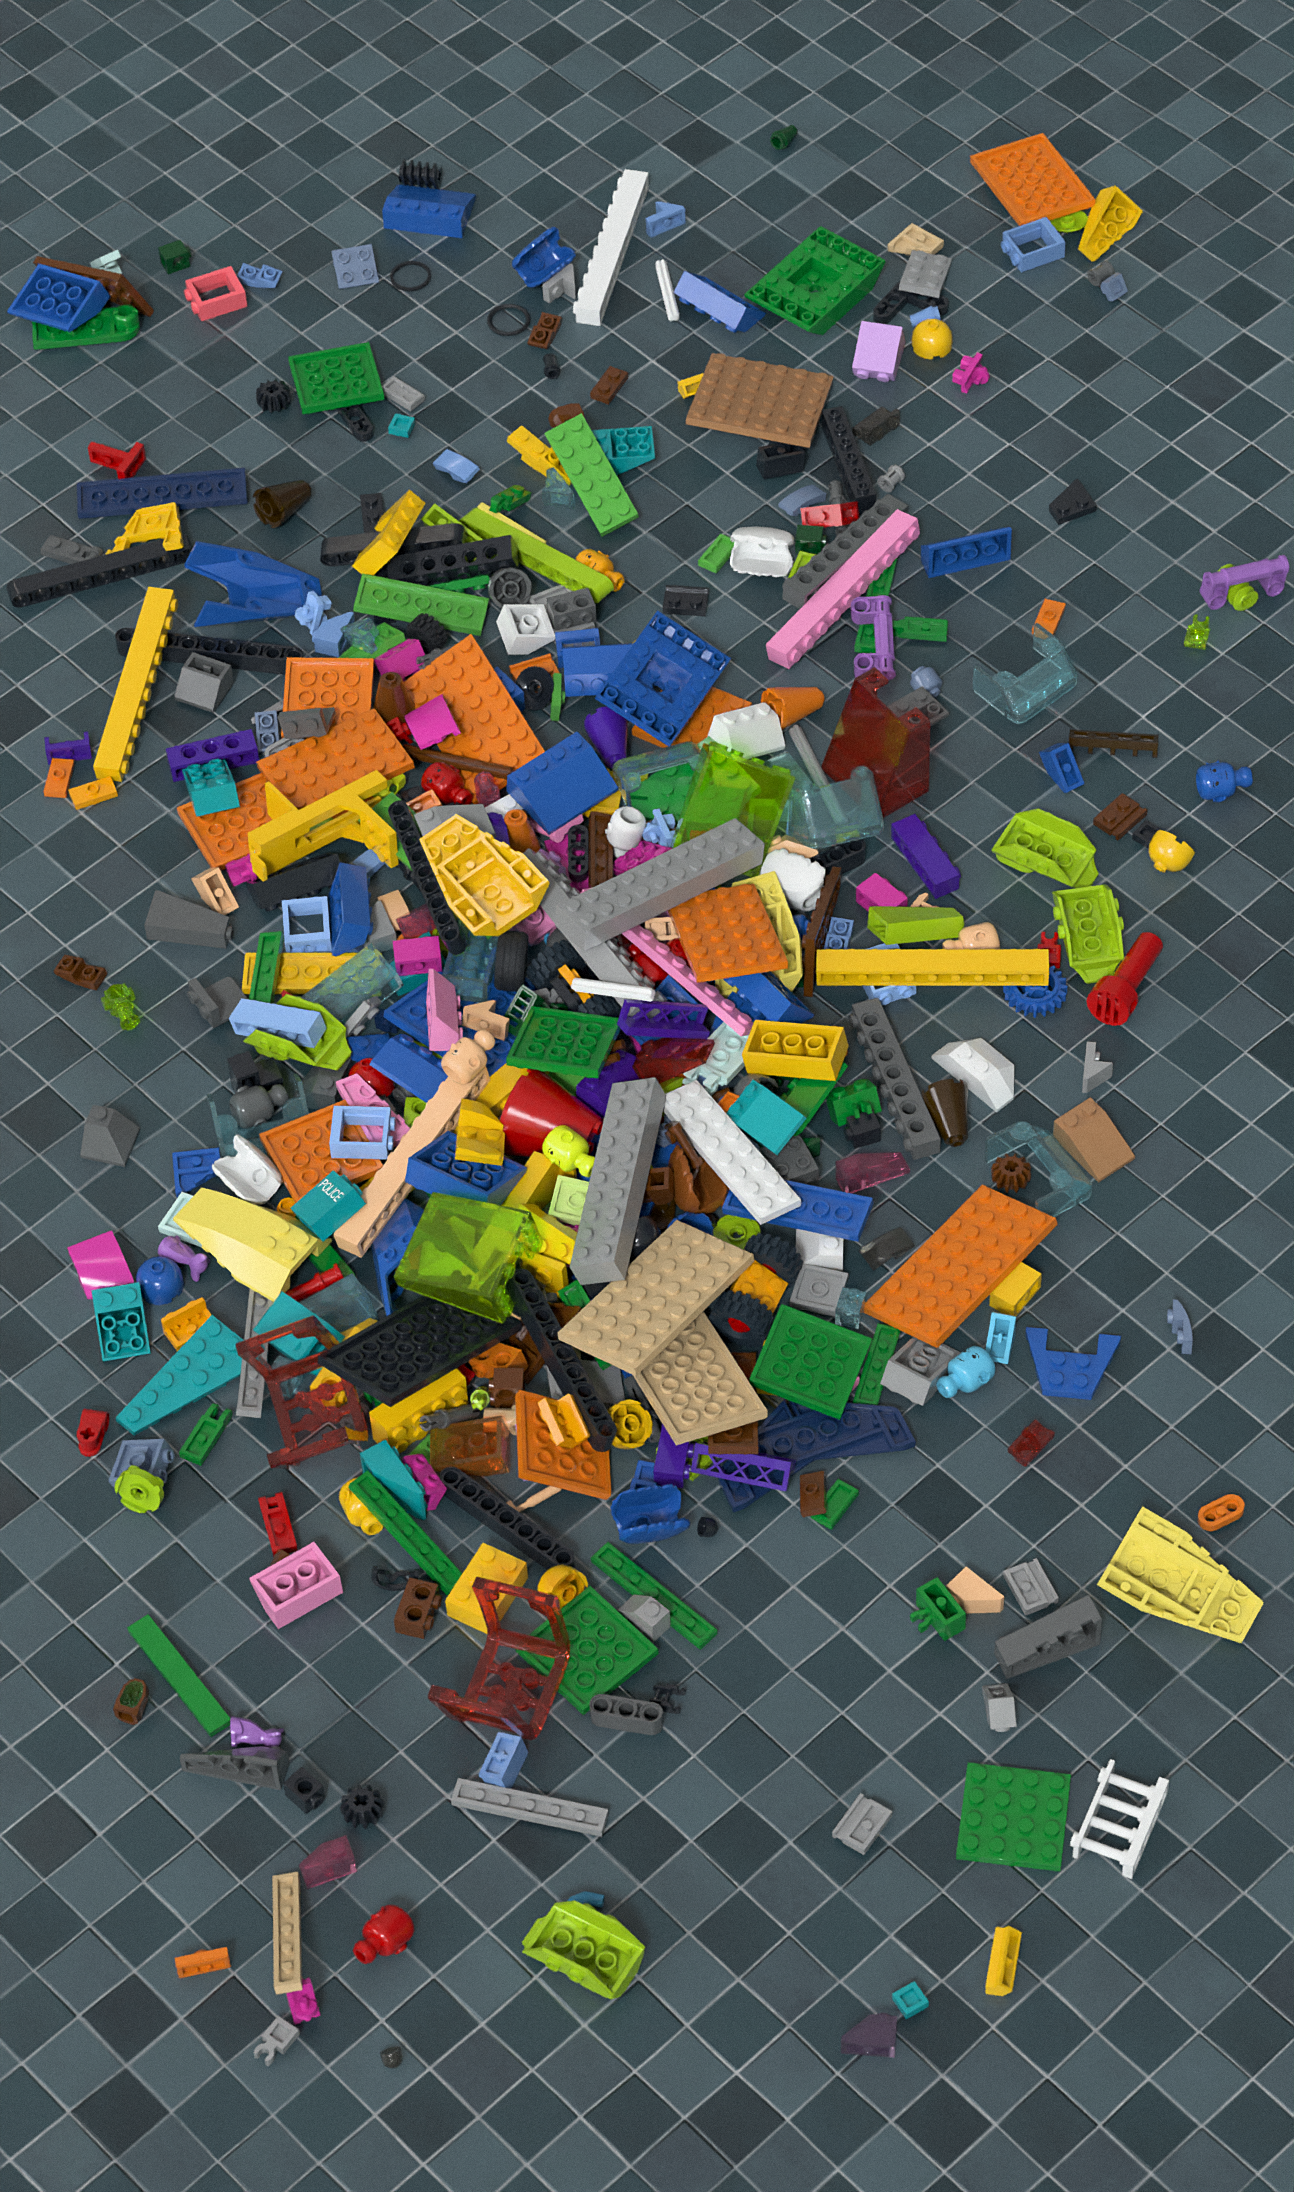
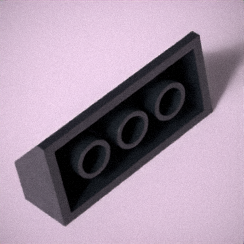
M326 852L279 869L268 875V880L264 882L257 877V880H248L245 884L257 908L265 909L266 912L278 908V904L282 900L299 899L298 896L306 893L307 896H312L320 893V888L325 886L331 889L340 860L337 853Z

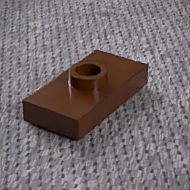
M824 1471L800 1475V1513L802 1517L827 1513L826 1475Z

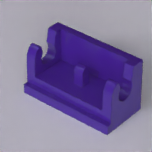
M88 731L84 732V739L50 744L49 736L44 737L48 764H51L52 758L72 759L74 761L92 759Z

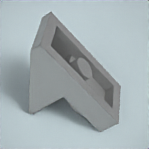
M568 264L543 284V299L549 304L560 297L562 293L576 299L573 264Z
M1087 1042L1082 1093H1088L1112 1077L1113 1063L1099 1061L1100 1052H1096V1042Z

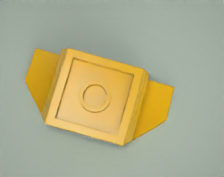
M461 1098L455 1160L502 1166L505 1141L504 1125L485 1104Z

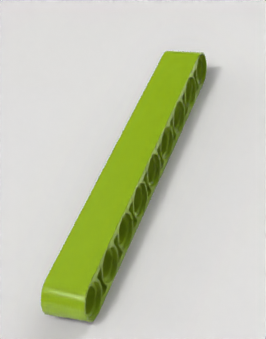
M473 508L459 520L460 523L483 540L511 535L517 544V559L520 564L571 591L588 588L594 603H599L614 590V585L607 576L478 508Z

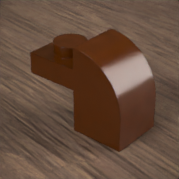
M669 1167L650 1169L642 1203L654 1202L658 1206L671 1202L674 1196V1173Z

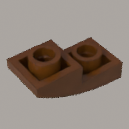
M542 312L537 326L534 325L527 344L548 349L562 324V317Z
M64 955L54 969V973L57 976L92 990H97L107 976L105 968L87 965L83 958Z

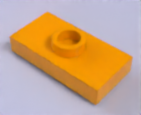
M110 776L68 790L76 810L118 797L117 790Z

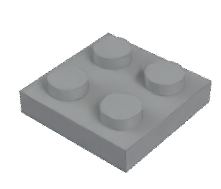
M802 1264L803 1266L798 1274L789 1301L790 1307L837 1317L849 1279V1273Z

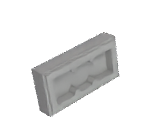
M394 376L382 385L383 393L386 397L410 412L425 400L424 394Z

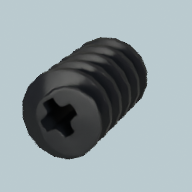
M403 159L399 169V182H402L403 185H408L410 182L411 186H416L418 183L419 187L426 185L427 188L433 186L434 189H439L443 170L442 167L440 169L437 168V163H434L432 168H430L429 162H426L425 167H422L421 161L418 162L417 166H414L413 160L410 161L408 166L406 160Z

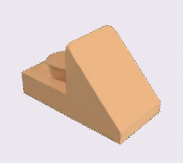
M496 1000L465 1006L463 1009L462 1026L475 1031L484 1029L494 1038L504 1041L508 1036L509 1018L496 1014Z

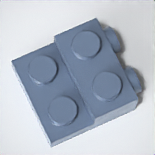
M165 1439L123 1440L108 1482L115 1487V1482L120 1474L130 1466L135 1465L151 1473L153 1476L161 1478L166 1483V1469L168 1464L174 1461V1451Z

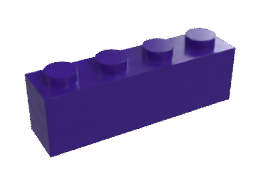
M913 814L891 824V839L935 899L959 889V879H961L959 869L951 864L948 854L940 849L935 836L929 834L924 821H920L916 814Z
M663 1424L653 1470L654 1482L659 1486L672 1484L676 1485L677 1488H684L685 1479H690L691 1465L688 1464L689 1458L693 1459L695 1444L689 1441L676 1445Z

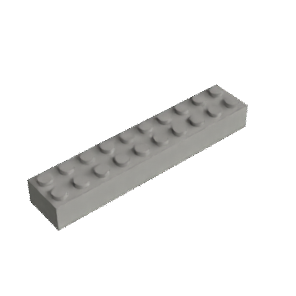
M734 818L558 904L555 926L585 952L762 864L764 842Z
M528 848L523 854L550 883L539 905L555 923L557 905L579 895L580 892L575 887L572 888L569 885L571 880L564 873L558 871L560 867L553 859L550 858L548 860L542 852L538 851L536 853ZM563 933L600 981L649 987L654 990L655 984L647 976H642L641 972L643 969L635 961L629 959L631 954L623 946L617 944L619 939L616 936L584 952ZM655 991L653 1001H667L661 992ZM614 997L621 1007L623 1006L624 999H628ZM630 1007L628 1016H634L640 1011L639 1008ZM654 1008L646 1015L648 1018H653L660 1011Z
M656 1077L612 1083L570 1262V1269L580 1285L625 1280L666 1095Z

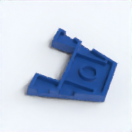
M1026 1327L1025 1336L1029 1343L1042 1395L1092 1400L1107 1366L1110 1365L1116 1349L1120 1346L1121 1336L1099 1334L1097 1355L1046 1350L1048 1329Z

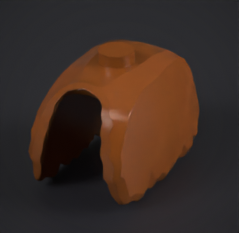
M676 1145L668 1161V1167L674 1173L673 1198L675 1203L681 1210L694 1214H710L714 1212L725 1200L728 1192L727 1185L705 1160L703 1164L694 1168L693 1173H690V1166L686 1156L683 1155V1149Z

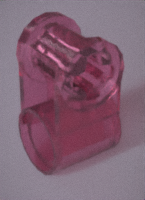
M490 772L479 773L474 779L475 799L478 800L476 804H483L485 808L501 798L498 786L494 783L493 775Z

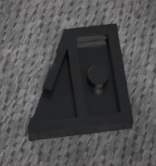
M1079 479L1074 480L1049 505V512L1058 525L1097 511V505Z

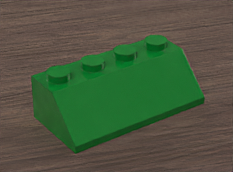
M842 1063L836 1081L793 1077L786 1087L789 1090L786 1094L783 1092L779 1098L806 1117V1120L793 1136L799 1135L805 1129L848 1067L846 1063Z

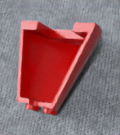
M527 1069L529 1074L527 1076L521 1075L516 1082L500 1118V1122L504 1125L503 1132L505 1133L504 1155L530 1157L534 1151L544 1154L542 1145L547 1135L555 1127L565 1125L573 1129L588 1142V1155L590 1156L594 1148V1143L591 1142L595 1134L599 1135L601 1133L603 1118L546 1072Z

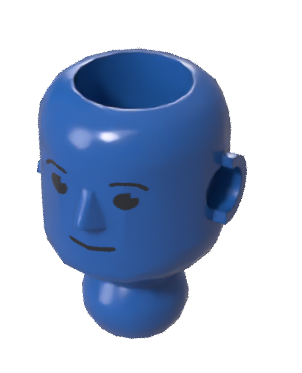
M1227 762L1206 763V765L1199 767L1196 772V784L1200 797L1204 800H1213V802L1225 801L1227 797L1235 793L1236 786L1246 788L1253 783L1252 772L1249 767L1244 766L1234 770L1233 766Z

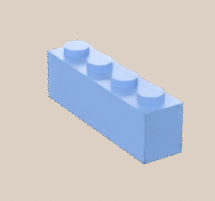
M242 998L229 1017L235 1034L249 1036L257 1029L292 1041L295 1045L315 1048L327 1029L320 1012Z

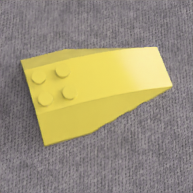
M772 871L732 883V887L742 884L755 885L788 960V969L771 972L792 992L803 976L801 938L776 872ZM724 979L715 980V987L725 999L728 998L732 991L737 993L739 990L736 986H730Z
M201 1188L173 1217V1221L193 1240L196 1239L200 1242L202 1248L207 1253L210 1252L223 1268L226 1267L234 1279L273 1302L281 1291L286 1293L290 1288V1276L311 1253L318 1257L332 1242L330 1237L322 1242L300 1220L293 1216L206 1188Z
M1142 1506L1097 1585L1143 1612L1242 1643L1264 1602L1240 1580L1236 1581L1229 1575L1227 1568L1222 1564L1218 1565L1209 1556L1210 1553L1205 1548H1200L1192 1541L1193 1538L1186 1531Z

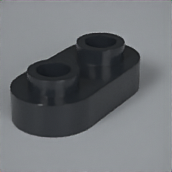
M556 975L549 980L555 992L570 1011H577L579 1009L578 1006L583 1002L575 991L570 993L569 989L571 987L565 978L559 979Z

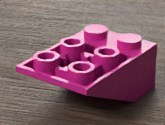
M641 840L636 848H631V850H628L624 855L615 860L613 873L618 876L673 848Z

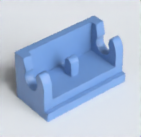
M498 1732L478 1774L485 1784L512 1789L528 1754L522 1737Z

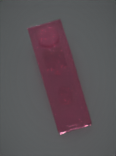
M901 1152L855 1154L836 1161V1180L842 1191L846 1193H854L910 1173V1169Z

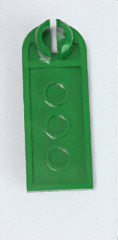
M129 304L113 308H103L98 314L71 332L32 321L34 350L130 340L140 330L138 311Z
M647 780L637 784L629 794L630 799H628L627 803L628 807L639 810L644 815L646 822L654 819L652 813L654 809H660L662 815H673L675 825L714 829L734 818L739 821L747 794L745 789Z

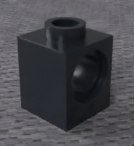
M303 1767L298 1769L283 1783L285 1796L306 1815L312 1809H317L325 1799L323 1785ZM305 1790L311 1791V1792H309L308 1794H302V1793H301V1792H303V1791H305Z

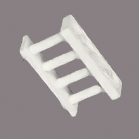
M1110 1759L1107 1768L1102 1767L1098 1777L1099 1787L1080 1831H1075L1070 1846L1073 1847V1858L1078 1859L1082 1848L1120 1861L1119 1864L1123 1865L1122 1876L1132 1879L1168 1794L1169 1780L1159 1777L1156 1786L1151 1785L1149 1787L1114 1774L1115 1761ZM1109 1784L1146 1796L1147 1800H1149L1147 1807L1142 1806V1808L1106 1796ZM1100 1805L1138 1818V1821H1140L1138 1829H1129L1096 1817ZM1093 1826L1128 1839L1129 1843H1131L1129 1850L1124 1849V1851L1088 1839L1087 1836L1091 1827Z

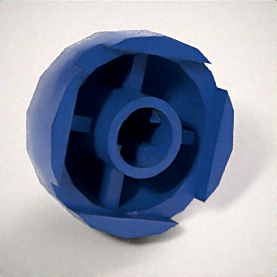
M163 1256L151 1257L138 1268L136 1283H140L142 1297L149 1304H168L172 1302V1298L176 1297L177 1294L179 1297L184 1288L183 1274L180 1267L173 1260Z

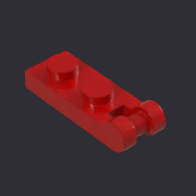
M275 1493V1496L269 1498L265 1496L259 1497L258 1502L273 1557L278 1549L286 1553L298 1551L283 1493Z

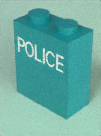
M333 1170L295 1203L291 1210L302 1224L324 1242L366 1203L360 1197L363 1192L355 1183L352 1184L344 1174L339 1176Z

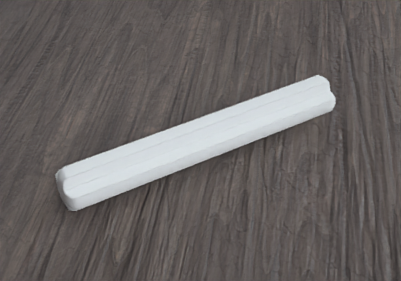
M657 260L656 271L668 319L671 322L677 321L679 319V311L667 263L665 260Z
M574 978L571 984V988L576 992L650 1002L654 1000L655 990L649 987Z

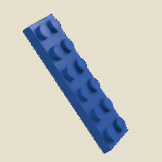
M784 1180L801 1199V1206L766 1223L859 1242L874 1204L873 1198ZM729 1189L722 1206L723 1214L756 1220Z

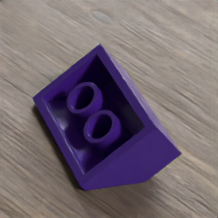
M622 1050L614 1052L619 1053L621 1060L603 1067L598 1078L584 1077L576 1085V1097L602 1118L605 1117L612 1083L651 1078L634 1055Z

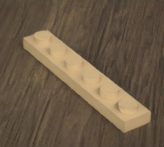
M298 1872L272 1876L274 1989L276 1994L302 1990L300 1877Z

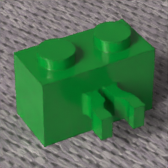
M868 1079L856 1080L852 1085L846 1087H836L826 1097L830 1118L837 1126L845 1125L846 1117L854 1115L857 1119L860 1118L859 1113L866 1112L871 1114L873 1110L876 1114L882 1111L876 1086Z
M938 1577L916 1589V1605L920 1610L911 1613L910 1620L914 1623L916 1620L925 1619L924 1622L918 1624L920 1633L926 1631L931 1624L942 1639L946 1641L966 1629V1613Z

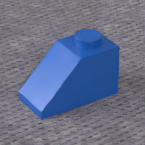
M1057 743L1039 752L1046 772L1064 793L1085 784L1069 743Z

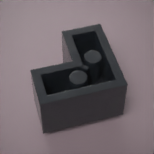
M769 440V445L758 447L756 466L763 480L803 472L805 452L802 446Z
M247 1051L227 1059L231 1086L235 1094L243 1086L252 1087L259 1085L264 1087L266 1091L276 1084H281L284 1087L283 1077L273 1057L254 1063L250 1052Z

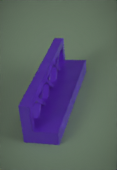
M624 999L617 1025L626 1035L707 1040L710 1033L703 1025L708 1009L704 1004ZM630 1007L639 1008L640 1011L634 1016H628ZM654 1008L659 1009L660 1013L653 1018L647 1017L646 1014ZM673 1010L680 1012L673 1019H668L666 1016ZM699 1011L696 1021L687 1019V1016L692 1012Z
M699 1441L695 1443L690 1472L788 1491L790 1474L792 1470H795L796 1460L761 1452L747 1455L708 1454V1442ZM700 1454L708 1455L714 1465L708 1469L699 1468ZM715 1457L723 1458V1459H721V1460L718 1462ZM727 1459L732 1460L738 1468L732 1474L725 1473L720 1465ZM739 1462H743V1463H747V1464H745L744 1466H741ZM750 1464L756 1465L762 1475L752 1479L749 1478L744 1469ZM715 1467H717V1469L719 1470V1472H718V1471H713L712 1469H714ZM763 1467H767L770 1469L765 1471ZM774 1469L784 1471L783 1483H773L768 1473ZM741 1472L743 1476H738L736 1474ZM765 1477L767 1481H762L760 1479Z

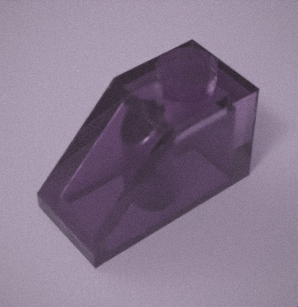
M888 2013L870 2014L841 2037V2054L895 2058L897 2016H891Z

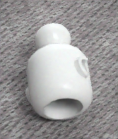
M625 806L615 810L608 823V828L605 829L607 839L613 846V858L615 859L624 855L631 848H636L642 840V834L646 828V819L639 810L633 807Z

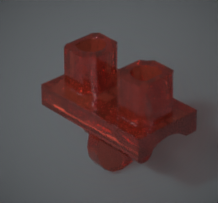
M1036 1419L1022 1430V1434L1008 1448V1453L1015 1457V1461L1025 1467L1055 1436L1054 1431L1043 1427Z

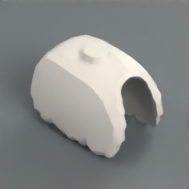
M755 526L738 528L732 533L730 540L734 542V547L731 551L730 565L734 571L741 574L748 573L757 576L772 575L773 577L786 576L792 570L794 561L789 552L788 545L793 544L794 537L789 532L775 528Z
M784 848L780 850L775 849L770 852L764 860L759 875L772 871L776 872L790 909L799 911L814 910L817 898L820 899V890L824 883L826 872L824 867H821L816 861L811 863L810 859L804 858L803 855L788 853Z
M237 1134L234 1136L233 1143L234 1149L237 1150L238 1154L235 1157L226 1156L218 1159L212 1165V1169L225 1185L243 1200L256 1205L265 1204L283 1183L282 1175L268 1156L253 1143Z

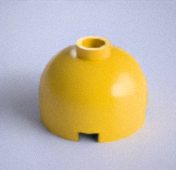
M923 320L913 330V351L922 358L933 359V356L939 355L942 358L950 353L952 349V331L942 320Z
M1158 830L1150 841L1148 851L1150 859L1155 863L1153 865L1154 868L1162 873H1165L1166 870L1178 872L1186 868L1195 855L1194 850L1186 842L1183 841L1181 844L1176 841L1177 836Z
M630 1399L620 1401L607 1409L617 1428V1433L612 1443L616 1448L629 1450L641 1447L652 1433L650 1413L648 1410H644L638 1401Z
M556 1565L547 1570L541 1577L537 1587V1594L542 1606L554 1615L583 1592L584 1586L588 1587L586 1576L577 1569L568 1565Z

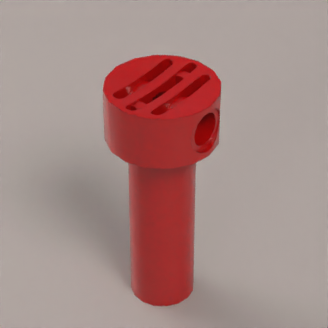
M1149 932L1141 933L1114 974L1103 976L1097 981L1086 1001L1091 1014L1099 1021L1117 1026L1124 1024L1129 1019L1138 1003L1136 989L1163 949V943L1158 936Z

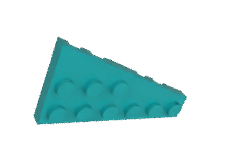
M211 1315L116 1416V1422L135 1436L160 1422L162 1418L171 1413L175 1414L191 1402L194 1403L224 1387L226 1383L241 1374L244 1340Z

